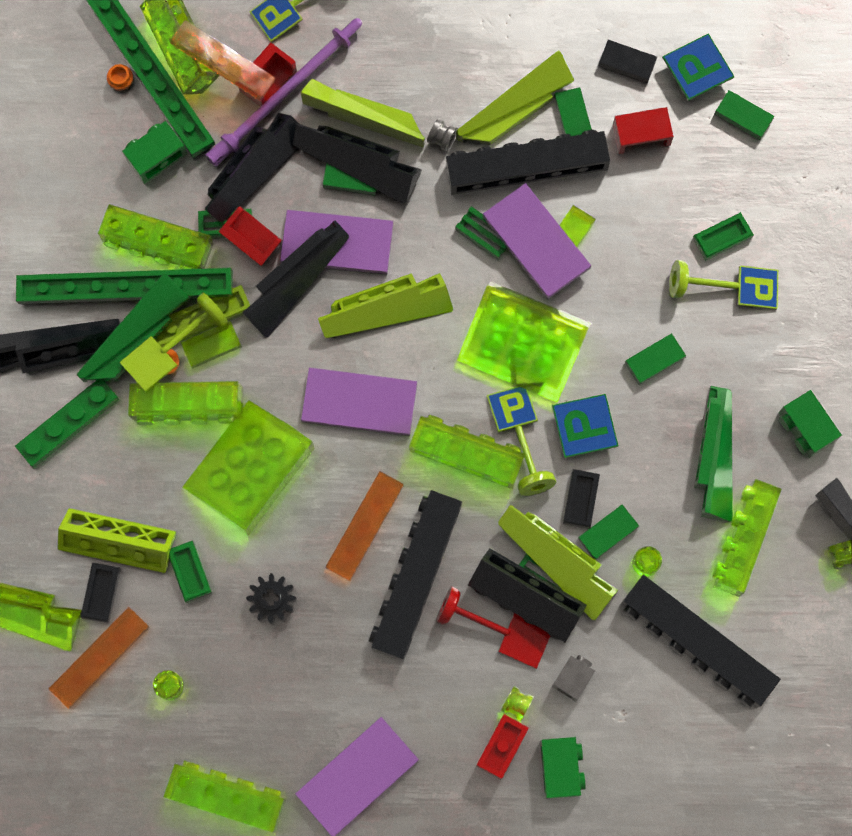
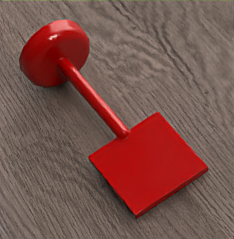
M453 586L450 587L438 612L437 623L446 625L453 614L456 613L505 635L498 652L537 669L550 638L546 631L536 625L527 623L515 613L507 629L457 606L460 599V591Z

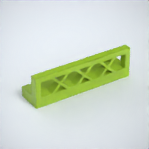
M69 508L58 528V550L166 573L169 566V553L176 538V531ZM74 519L84 521L85 524L74 525L70 523ZM102 526L111 527V530L102 531L98 528ZM135 532L138 533V536L129 537L125 533ZM158 537L167 540L165 544L153 542L151 539Z

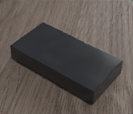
M608 40L599 61V66L648 83L657 56Z
M576 469L572 470L563 524L586 529L591 528L600 474Z
M92 563L80 616L82 619L110 623L121 572L120 567Z

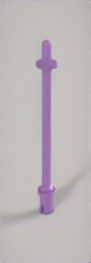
M355 18L342 31L334 28L332 30L334 38L232 134L224 133L220 137L221 141L205 154L207 160L217 167L231 152L235 153L239 149V141L341 45L346 48L350 46L351 43L348 38L362 26V21L359 18Z

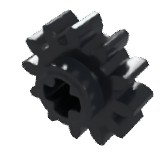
M270 573L269 581L267 582L259 576L258 582L260 586H249L255 593L254 596L246 597L248 602L255 604L250 607L249 611L251 613L259 611L257 619L260 622L264 620L265 616H268V621L271 625H273L274 617L276 616L284 622L285 616L283 613L285 611L289 613L294 612L292 607L289 606V602L297 601L295 596H289V593L294 590L293 585L284 587L285 577L282 576L276 582L273 573ZM274 592L275 596L279 599L274 601V605L270 606L265 597H269V593Z

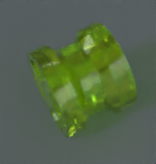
M852 540L827 547L829 553L834 558V569L852 565Z
M651 546L640 548L632 559V567L640 576L643 574L646 577L654 575L662 564L660 552Z
M162 671L154 678L153 689L159 697L166 700H175L183 693L184 681L181 676L173 671Z
M513 686L501 711L504 713L510 712L515 715L517 720L521 721L534 696L531 694L525 695L520 692L518 687Z

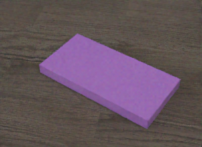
M526 183L483 213V218L547 299L591 269V264Z
M287 210L280 258L281 263L321 228L326 229L336 220L348 233L349 239L325 268L388 274L393 221Z
M309 367L301 421L303 423L410 436L417 381Z
M380 717L295 794L331 836H336L419 759L385 720Z

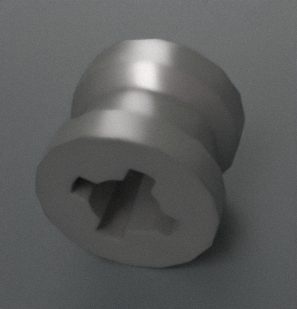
M438 118L429 132L427 142L430 144L436 143L440 145L442 150L447 151L456 137L458 128L453 125L448 126L444 120Z

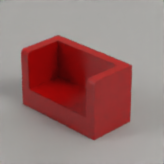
M270 42L238 78L239 91L261 107L297 72L296 62Z
M667 107L614 117L612 127L618 154H624L627 146L664 140L665 146H671L674 136Z
M241 206L235 210L219 230L223 236L260 266L265 264L283 241Z
M503 714L476 767L502 780L529 727Z

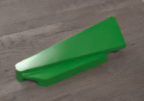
M166 273L162 274L79 370L77 376L83 382L102 379L106 381L117 380L126 370L120 362L151 336L155 340L172 322L168 315L184 304L189 297Z
M710 386L694 488L705 490L701 517L726 522L733 520L732 391L726 388Z

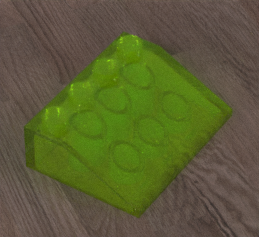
M490 282L486 286L457 360L558 403L592 323L504 286ZM515 357L525 358V360L520 361L515 359ZM516 374L535 383H525L516 379Z
M248 400L182 488L249 536L314 450L313 441L289 424Z

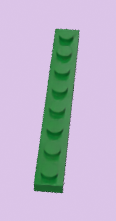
M86 0L192 158L197 157L216 145L118 0Z
M231 268L16 275V302L18 304L141 300L164 273L189 298H198L202 293H205L210 298L233 297V270Z

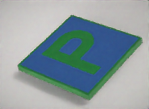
M709 33L662 56L688 101L735 77Z
M606 394L552 405L564 458L619 446Z

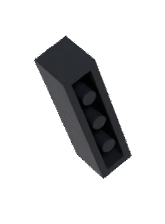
M491 548L488 549L468 583V586L473 588L478 594L487 596L497 602L503 609L514 612L527 623L536 625L546 631L552 638L563 642L567 641L587 606Z

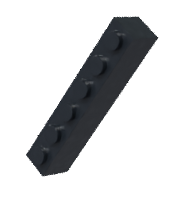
M587 130L581 135L575 136L562 134L550 140L536 138L525 144L511 142L503 145V147L494 149L489 146L481 147L477 151L469 153L456 151L451 153L450 156H446V169L451 195L606 171L610 164L605 132H597V130Z
M433 490L430 491L428 497H422L418 511L422 512L419 522H413L408 537L412 538L409 549L404 547L398 563L403 565L399 575L393 574L388 588L393 590L389 601L384 599L379 611V616L383 617L380 626L373 627L369 642L373 643L371 647L373 651L404 662L460 513L462 501Z
M644 574L621 603L625 607L623 612L635 621L638 618L647 624L646 630L657 638L662 636L670 642L668 646L674 652L681 656L685 653L693 659L691 664L703 673L706 671L710 672L716 677L714 679L716 684L727 691L729 688L739 695L737 699L748 708L752 706L755 708L761 707L781 680Z

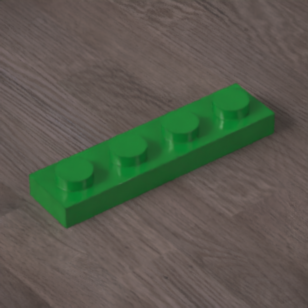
M103 379L96 380L17 443L15 447L34 469L116 403L119 398Z

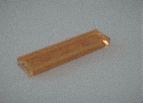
M186 20L170 40V44L259 101L262 100L275 81L274 76Z
M379 471L328 561L326 569L351 581L404 487L403 483Z
M128 607L48 689L70 709L148 630L149 626Z

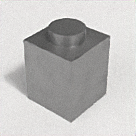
M580 655L576 658L570 656L552 687L576 702L595 670L590 668L592 663Z

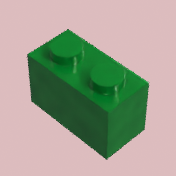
M166 121L153 125L147 131V134L140 139L131 140L125 149L122 150L126 161L144 184L187 155L184 144Z
M811 390L783 406L778 412L782 426L787 431L790 430L796 438L795 444L801 453H806L809 458L833 444L842 436Z
M576 737L541 740L545 799L581 796V790L586 789L584 772H579L578 761L583 760L582 744L576 743Z

